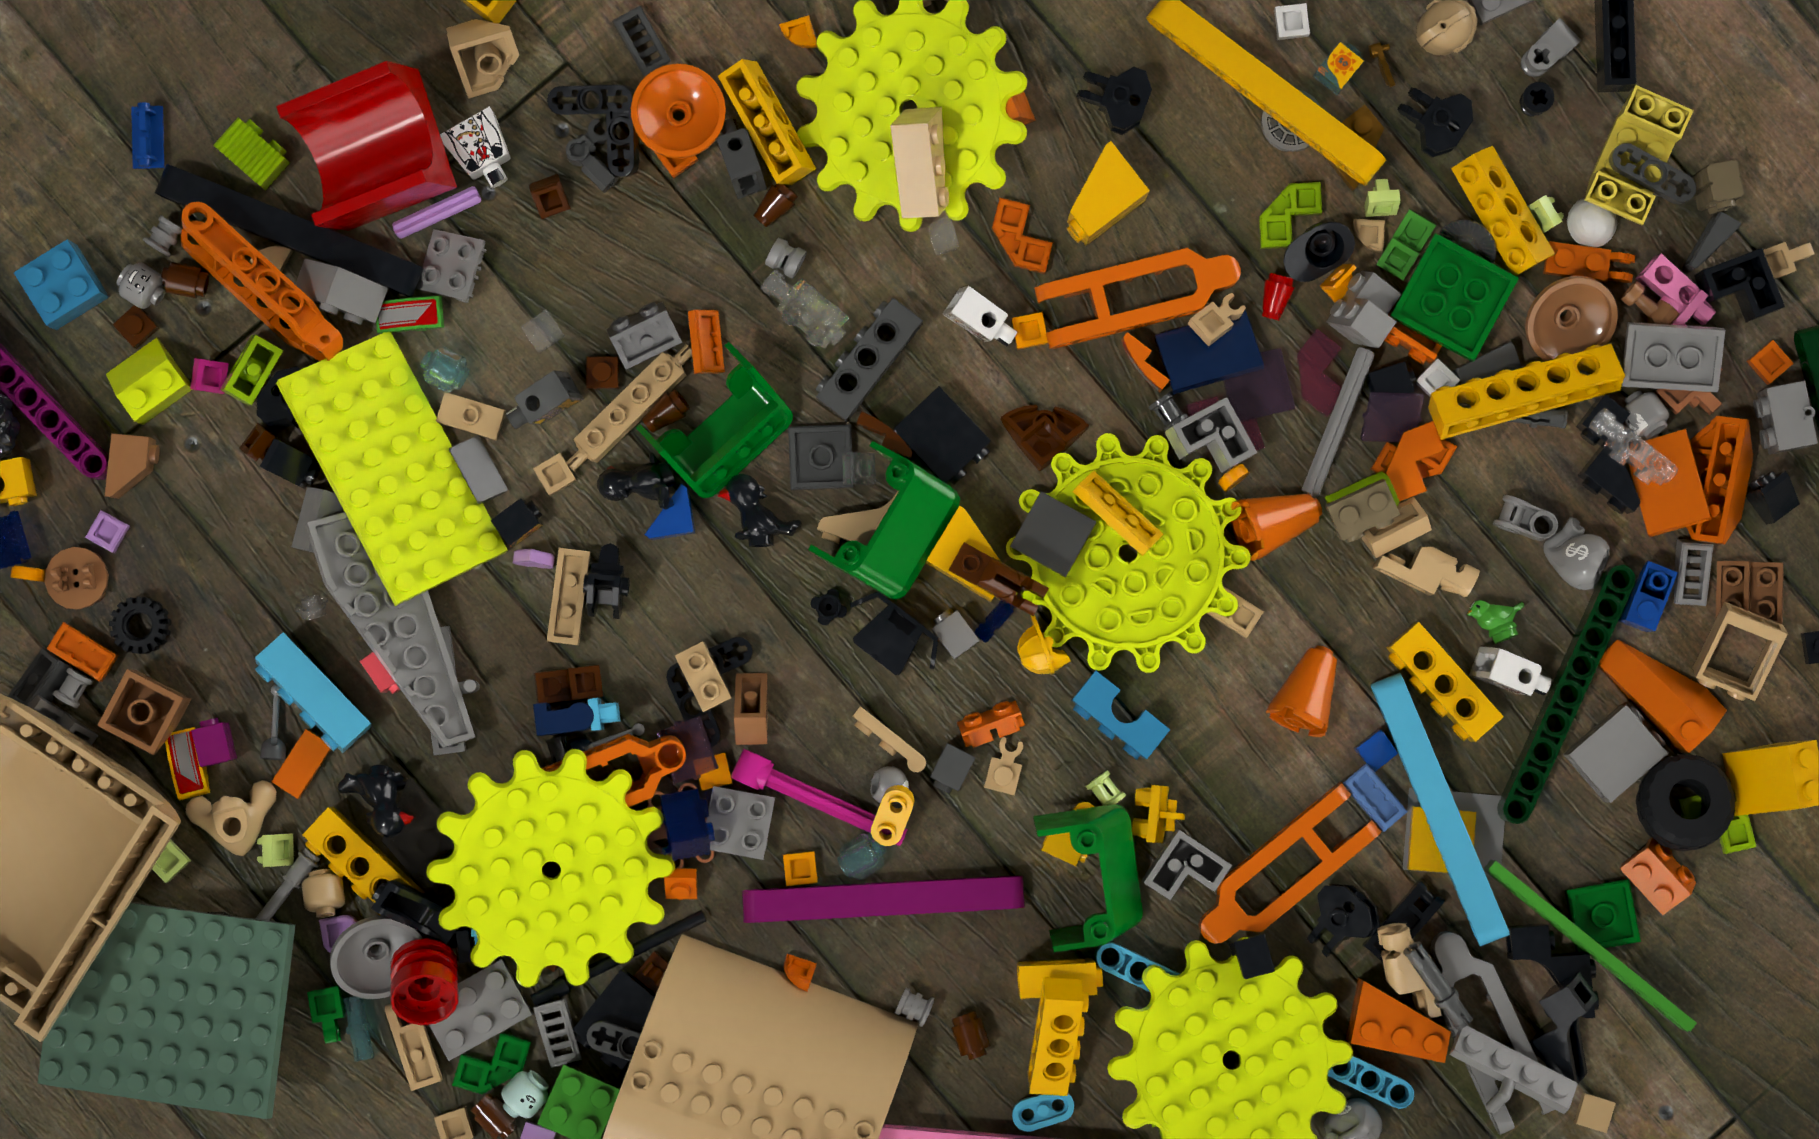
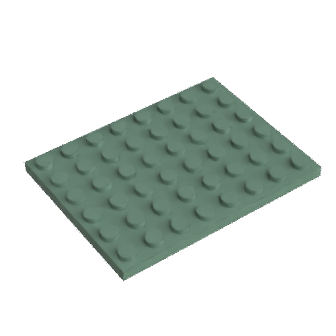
M131 902L44 1039L37 1084L255 1118H272L295 925Z

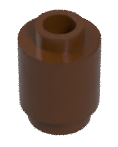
M171 262L169 268H163L161 277L166 293L196 299L198 296L205 297L210 275L208 272H203L202 268Z
M973 1011L951 1019L954 1025L951 1029L960 1055H967L969 1060L986 1055L985 1048L991 1045L981 1017L978 1018L976 1012Z
M488 1093L470 1111L475 1115L474 1120L493 1139H497L499 1136L502 1139H506L517 1128L513 1123L517 1118L510 1116L504 1110V1103L497 1096L494 1098Z

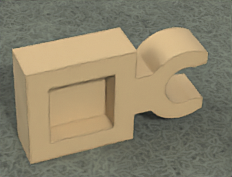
M1233 293L1224 297L1220 307L1212 301L1190 318L1188 325L1208 346L1230 331L1234 325L1231 320L1239 319L1246 308L1244 305L1236 310L1229 307V304L1235 297Z
M1002 737L999 742V750L1002 754L1001 759L991 757L984 788L1015 796L1022 765L1014 763V759L1021 754L1023 742L1018 741L1016 750L1009 752L1005 748L1007 738Z

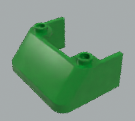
M730 342L724 346L739 363L728 374L726 379V386L732 395L693 432L686 436L679 429H671L655 440L641 424L636 427L658 453L702 498H710L716 495L727 485L733 476L739 474L790 426L793 419L791 409L755 367Z
M872 441L870 447L891 462L886 470V481L892 488L899 491L867 546L858 541H848L841 546L835 557L812 544L808 550L830 565L891 599H900L910 590L926 560L958 509L960 497L958 492L950 485L910 460Z
M1111 804L1033 816L1038 837L1069 832L1071 844L1077 852L1085 855L1099 853L1106 912L1090 915L1083 925L1049 930L1053 951L1060 952L1105 945L1138 925L1142 919L1143 910L1131 820L1127 810L1120 805Z

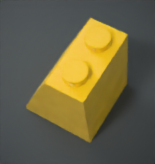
M1112 141L1105 145L1068 216L1067 223L1069 226L1067 231L1077 243L1082 241L1085 246L1144 203L1150 191Z
M959 506L926 560V564L991 602L994 598L993 595L948 571L964 542L1000 561L967 511Z
M1817 740L1779 742L1722 753L1726 775L1731 781L1733 791L1735 792L1734 816L1795 810L1819 805V750Z

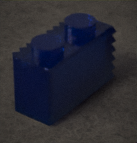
M698 789L660 795L661 812L664 817L663 821L672 860H683L684 858L689 859L691 856L695 858L697 855L710 854V842L715 841L712 822L706 823L705 818L709 817L706 798L700 799Z

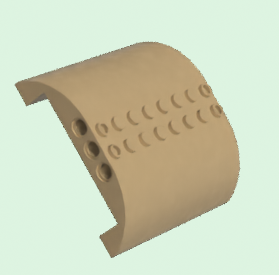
M0 693V1001L20 1014L14 1025L39 1042H42L177 830L181 819L173 806L137 775L45 715Z
M682 934L654 998L602 1139H878L919 1023L812 982L808 992L795 986L783 971Z

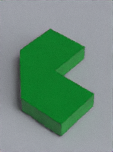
M501 1032L492 1062L461 1054L452 1086L484 1094L513 1078L516 1073L524 1070L532 1041Z

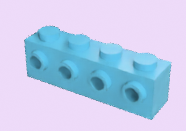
M284 632L255 657V662L258 665L255 668L256 672L267 683L271 680L276 683L280 688L277 691L278 695L289 706L294 702L301 709L302 712L299 714L301 719L310 728L316 725L324 733L321 739L332 751L338 748L344 753L371 728L369 720Z

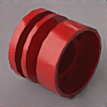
M427 938L412 940L396 950L390 962V999L393 1011L404 1021L417 1025L436 1024L447 1019L455 1011L459 1002L457 956L451 947L441 941Z

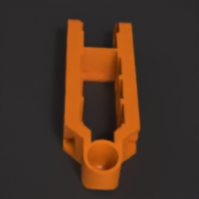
M191 202L185 206L181 215L183 226L181 245L183 249L285 343L305 352L318 361L323 359L330 361L343 349L341 333L324 318L314 301L220 215L203 202ZM198 212L205 215L207 220L205 223L197 220L190 221L189 216ZM191 235L199 245L192 244L188 240V236ZM245 255L251 257L253 260L252 265L245 259ZM265 276L274 278L277 284L274 286ZM237 277L245 287L238 286L233 279ZM258 297L265 303V305L268 308L261 307L257 303L256 300L258 299ZM288 297L297 299L300 306L297 307ZM282 318L291 329L284 328L279 322Z
M1184 248L1039 285L1034 288L1038 304L1060 296L1069 298L1089 293L1095 315V320L1047 332L1046 337L1049 349L1061 348L1197 314L1204 308L1212 293L1227 290L1236 284L1241 275V268L1238 261L1232 256L1221 255L1206 259L1189 248ZM1180 266L1189 267L1193 270L1197 289L1193 295L1110 315L1103 286L1120 281L1129 283L1136 277L1155 273V276L1160 275L1165 270Z
M626 734L583 751L587 758L586 770L600 764L604 767L608 765V761L630 752L632 755H637L643 773L639 780L632 782L630 789L626 793L625 802L628 807L653 798L661 777L681 768L686 760L684 744L680 739L672 735L663 736L648 742L631 734ZM562 760L545 766L542 769L554 771L560 767Z
M1342 782L1336 784L1226 874L1217 888L1216 904L1200 918L1198 924L1200 934L1208 942L1217 944L1228 940L1239 930L1263 932L1380 835L1381 829L1370 819L1361 830L1350 837L1347 836L1333 849L1329 850L1312 828L1351 796V793ZM1303 837L1320 858V863L1304 876L1297 877L1295 883L1278 897L1274 896L1270 900L1271 903L1255 916L1247 915L1235 901L1236 891Z

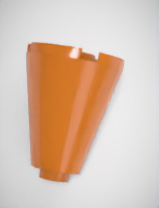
M1310 494L1239 499L1232 502L1231 505L1232 510L1240 506L1242 508L1240 516L1232 521L1231 524L1238 545L1244 546L1249 550L1252 555L1251 561L1263 558L1319 522V516L1322 515L1320 502Z
M1317 645L1315 649L1309 648L1268 705L1266 714L1271 713L1269 716L1271 720L1299 733L1301 728L1310 730L1308 736L1323 737L1326 735L1337 667V659L1333 656L1334 652L1332 650Z

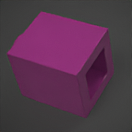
M218 718L199 722L200 728L191 730L200 767H208L237 759L229 723H219Z

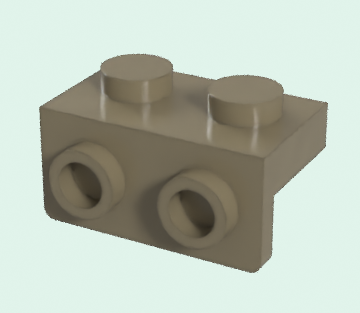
M1384 479L1325 505L1336 529L1337 537L1341 541L1347 539V542L1360 539L1365 535L1364 531L1376 526V529H1380L1394 522L1393 518L1400 515Z

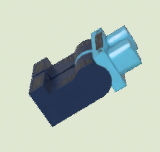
M600 698L588 699V703L578 702L571 705L568 709L553 711L551 703L533 704L537 736L578 732L589 729L591 731L605 730V723L621 721L619 703L602 704Z

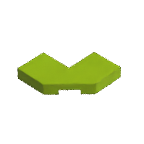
M1321 182L1288 184L1259 217L1260 249L1287 248L1293 241L1291 216L1322 214Z
M1699 795L1677 799L1682 818L1692 820L1700 816L1702 805ZM1748 815L1734 816L1728 829L1719 838L1723 854L1757 847Z

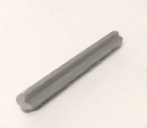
M1359 347L1355 353L1303 484L1302 491L1314 497L1320 495L1375 356L1374 352Z

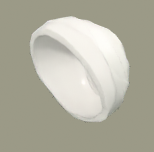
M1585 198L1580 199L1572 206L1568 213L1567 226L1569 233L1581 246L1601 247L1612 239L1617 229L1616 214L1585 201Z

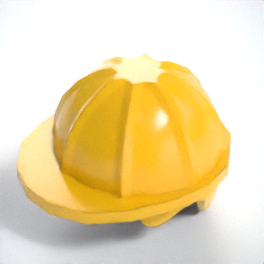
M1030 615L1033 626L1022 634L1017 646V652L1022 665L1029 671L1037 674H1055L1056 670L1069 663L1071 659L1064 650L1052 648L1053 638L1049 636L1044 637V632H1041L1035 615Z

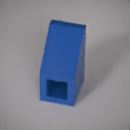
M1647 561L1635 580L1634 587L1618 622L1644 632H1655L1678 572Z

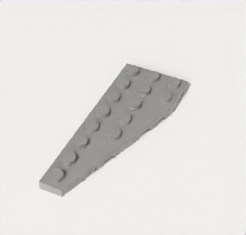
M345 512L307 522L305 524L325 587L440 745L446 748L474 739L475 734L429 592L426 591L395 606Z

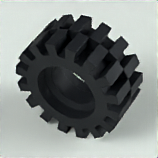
M130 597L126 599V602H120L117 605L119 607L117 610H113L111 614L114 616L113 621H109V626H112L113 630L110 631L111 637H115L116 641L114 642L117 646L123 647V650L137 654H148L151 651L160 649L159 646L167 642L165 638L171 633L168 627L172 624L171 619L167 617L169 614L167 609H163L161 603L146 597ZM138 613L146 614L152 622L151 631L142 638L135 637L129 629L131 618Z

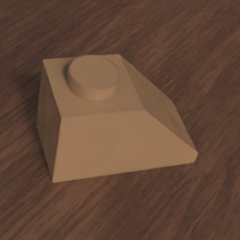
M111 433L105 487L106 497L119 499L153 471L154 464L158 463L160 448L159 445H156V439Z
M736 673L734 704L736 745L767 744L768 742L767 673Z

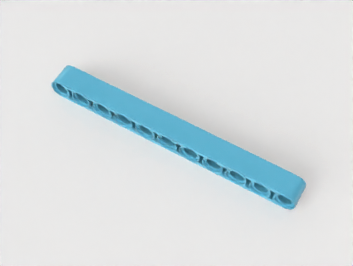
M1114 942L1098 946L1095 950V961L1100 968L1148 992L1150 991L1143 983L1142 978L1136 979L1130 975V967L1135 962H1143L1146 967L1150 965L1160 966L1170 975L1180 974ZM1107 948H1113L1118 952V959L1112 965H1106L1101 961V954ZM1354 1055L1348 1062L1347 1069L1344 1072L1334 1073L1331 1068L1328 1073L1329 1077L1394 1108H1406L1414 1099V1089L1411 1084L1401 1077ZM1367 1071H1374L1376 1082L1370 1087H1364L1361 1083L1362 1075ZM1401 1084L1405 1088V1095L1400 1100H1392L1390 1097L1391 1089L1395 1085Z

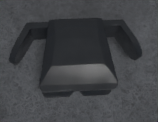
M875 592L850 603V607L854 608L879 598L888 605L853 637V642L894 675H900L921 634L924 633L933 640L930 669L934 670L939 638L880 592Z

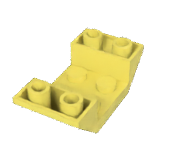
M1635 85L1611 128L1590 176L1584 200L1639 225H1643L1656 196L1648 189L1615 172L1610 166L1609 156L1617 146L1630 143L1667 163L1675 143L1682 138L1694 110ZM1627 151L1622 155L1618 154L1617 156L1621 158L1620 164L1622 166L1627 163L1637 166L1633 170L1636 174L1640 165L1645 162L1643 159L1637 164L1628 159L1630 153ZM1650 165L1645 168L1644 176L1650 182H1658L1661 172L1656 166Z

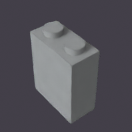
M1619 705L1563 754L1605 803L1613 802L1668 754L1663 748L1665 745L1664 740L1654 730L1648 731L1642 724L1645 720L1644 717L1633 706L1629 708L1627 705Z

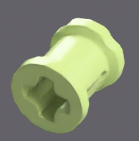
M1108 770L1085 785L1087 790L1093 791L1102 806L1116 804L1126 796L1124 792H1120L1109 778L1110 772Z

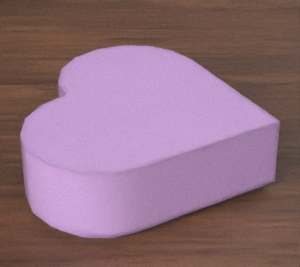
M535 549L514 551L513 564L551 569L554 566L555 556Z
M351 915L320 919L319 923L324 948L331 953L337 938L348 927L358 922L357 919Z

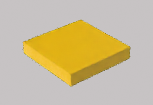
M1412 806L1407 869L1448 873L1427 823L1424 810L1421 807ZM1459 810L1474 846L1476 812Z

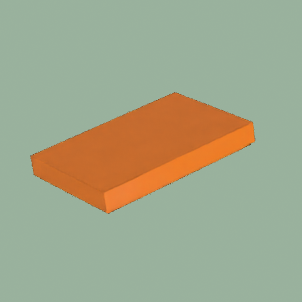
M1686 429L1624 447L1649 537L1712 520Z

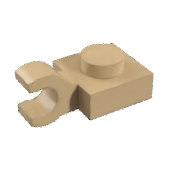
M1786 242L1763 250L1774 279L1796 272L1797 269L1794 262L1814 255L1811 243L1789 250Z

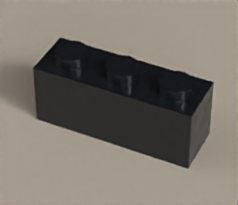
M1594 0L1597 92H1629L1637 84L1634 0Z

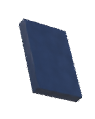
M1244 310L1239 319L1231 320L1234 323L1232 329L1210 346L1190 326L1155 335V341L1167 377L1170 379L1169 383L1173 395L1264 369V363L1246 310Z

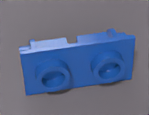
M145 102L137 103L136 107H131L133 169L165 168L163 106H150V103Z

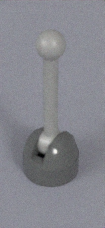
M276 684L271 687V693L274 695L271 738L263 742L260 751V759L286 760V745L281 739L277 738L280 696L277 691L280 688Z

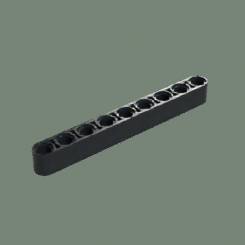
M166 164L155 190V194L182 206H186L191 202H203L210 206L229 225L323 263L345 269L411 298L424 270L419 265L328 228L317 227L313 222L169 164Z

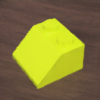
M157 337L106 373L116 397L134 422L142 425L192 390L190 389L191 383Z

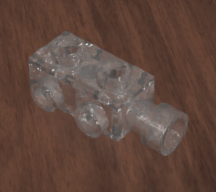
M775 269L763 282L760 289L769 297L773 295L781 302L777 310L782 314L783 321L790 326L800 328L806 333L807 341L814 346H821L824 349L830 343L836 346L846 334L843 327L850 317L802 278L794 286H791L785 281L786 277Z
M1603 408L1594 417L1589 428L1599 436L1605 435L1608 438L1604 444L1611 450L1608 455L1622 466L1628 463L1636 470L1633 475L1646 485H1649L1651 481L1659 486L1663 482L1668 483L1678 471L1676 465L1628 427L1615 420L1616 415L1607 408Z

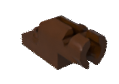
M965 542L948 570L1031 616H1034L1039 606L1022 598V594L1024 591H1029L1043 599L1049 589Z

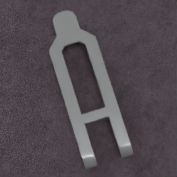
M1444 931L1435 935L1431 941V953L1439 971L1450 987H1454L1456 981L1471 974L1480 976L1488 993L1485 996L1493 1004L1501 1021L1499 1026L1507 1034L1513 1049L1538 1062L1493 964L1472 957L1465 941L1456 933ZM1440 1009L1455 1040L1459 1029L1454 1028L1453 1023L1444 1010ZM1465 1063L1486 1108V1103L1499 1092L1495 1084L1497 1079ZM1539 1102L1542 1115L1555 1110ZM1505 1104L1496 1113H1490L1486 1109L1499 1135L1515 1128Z

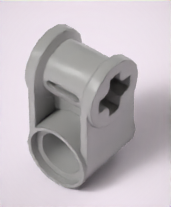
M1559 18L1521 58V68L1528 76L1539 77L1559 59L1564 58L1582 40ZM1538 55L1543 59L1539 64L1534 61Z
M1503 496L1505 503L1499 518L1493 522L1494 526L1536 541L1546 540L1556 533L1558 521L1553 513L1533 506L1517 497ZM1540 517L1547 520L1549 530L1546 534H1540L1535 530L1534 522L1536 518Z

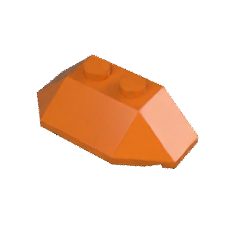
M1716 416L1710 421V424L1700 430L1690 440L1712 520L1686 528L1693 540L1725 545L1742 518L1753 462V450L1749 420Z

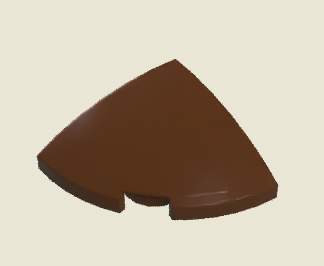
M1037 405L1023 406L1007 412L1001 416V422L1018 447L1039 471H1042L1051 464L1056 454L1065 452L1089 428V425L1079 416L1056 406L1053 412L1048 410L1039 411L1037 410Z

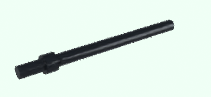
M702 910L632 944L634 948L633 958L706 922L707 920ZM610 956L588 966V980L620 964L616 963ZM562 975L552 980L551 985L530 996L535 1006L555 996L561 998L571 993V989L576 986L571 985L566 977Z

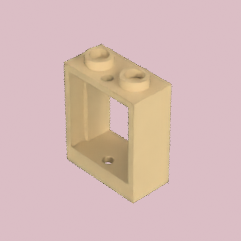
M1724 602L1692 668L1695 677L1698 678L1697 681L1711 689H1715L1718 686L1728 690L1727 694L1735 699L1744 701L1745 698L1755 701L1788 635L1784 625ZM1727 624L1768 639L1747 682L1708 667V663Z

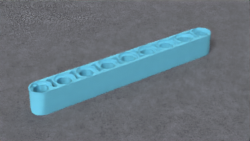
M1399 672L1370 684L1418 802L1425 812L1429 828L1479 946L1481 947L1509 936L1510 933L1401 673Z

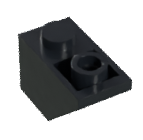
M1773 471L1766 475L1764 473L1749 483L1752 489L1746 493V498L1766 525L1775 523L1800 504L1790 476L1786 471L1777 474Z

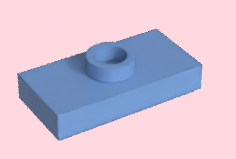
M1367 763L1343 782L1354 800L1370 819L1377 824L1382 833L1408 812Z

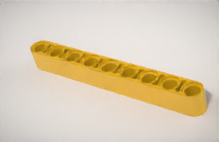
M1160 0L1146 17L1147 21L1156 30L1358 183L1366 186L1385 163L1386 158L1376 148L1180 0Z

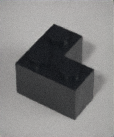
M1762 248L1707 268L1694 275L1699 289H1702L1709 295L1705 299L1708 303L1735 294L1746 323L1785 307Z

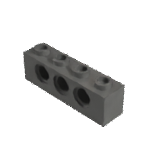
M894 298L889 303L883 301L873 314L877 319L871 327L864 326L854 338L857 345L850 353L846 350L842 353L835 363V366L838 367L831 378L826 375L815 389L819 392L816 396L817 401L846 423L923 325L921 318ZM881 327H892L896 333L895 337L888 342L880 340L877 333ZM864 351H871L876 355V361L871 366H863L858 361L859 355ZM847 375L853 376L857 380L855 389L852 391L842 390L839 387L842 377Z

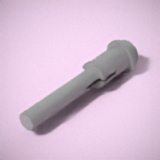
M307 847L304 850H299V857L286 874L283 875L284 882L255 919L270 921L293 889H299L303 880L309 875L308 873L314 867L318 868L320 866L321 856L315 855Z

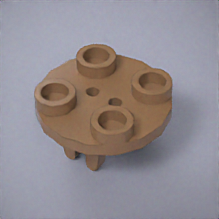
M71 547L61 550L50 560L45 572V585L48 594L57 604L68 609L81 610L93 606L104 598L108 587L109 574L106 564L99 554L87 548ZM75 569L78 570L77 575L74 574ZM76 582H79V587H75Z

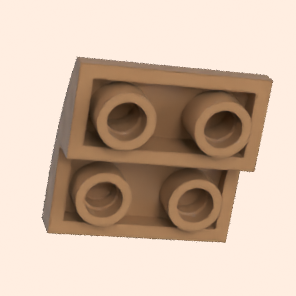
M1717 561L1716 618L1724 602H1727L1783 625L1784 563Z

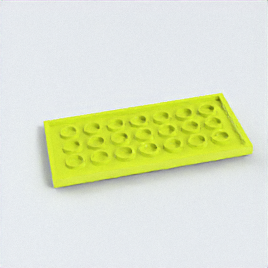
M384 332L341 351L330 361L323 359L278 379L276 384L395 606L508 551L499 532L490 521L492 519L484 504L477 503L451 455L449 448L452 445L441 424L436 421L437 417L391 332Z

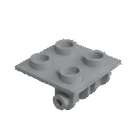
M433 229L422 266L424 270L416 289L456 298L458 301L468 303L469 298L474 296L472 294L475 286L473 281L479 279V276L475 275L476 271H481V267L478 265H481L483 255L487 251L484 249L485 241Z
M713 786L701 849L764 860L775 797Z

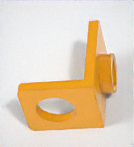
M1342 264L1337 267L1320 285L1334 303L1342 299L1348 291V283L1353 277L1351 273L1356 269L1354 264Z

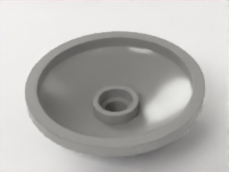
M373 916L360 920L343 931L335 941L330 954L332 975L336 983L345 992L364 999L389 997L391 984L390 962L394 952L405 943L423 939L422 935L417 929L384 916Z

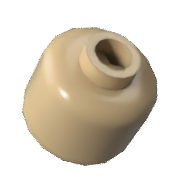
M320 869L308 873L309 877L302 882L305 909L310 912H316V917L318 918L334 916L336 914L335 910L345 904L342 878L334 874L331 869Z

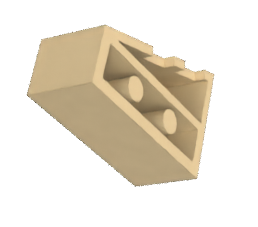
M942 107L905 109L890 125L902 218L939 217L949 204V191L945 187Z

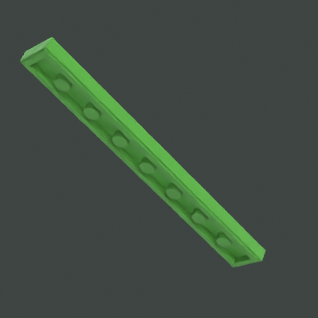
M1490 860L1484 867L1485 872L1583 951L1590 954L1594 960L1677 1027L1687 1032L1694 1028L1697 1022L1496 860Z

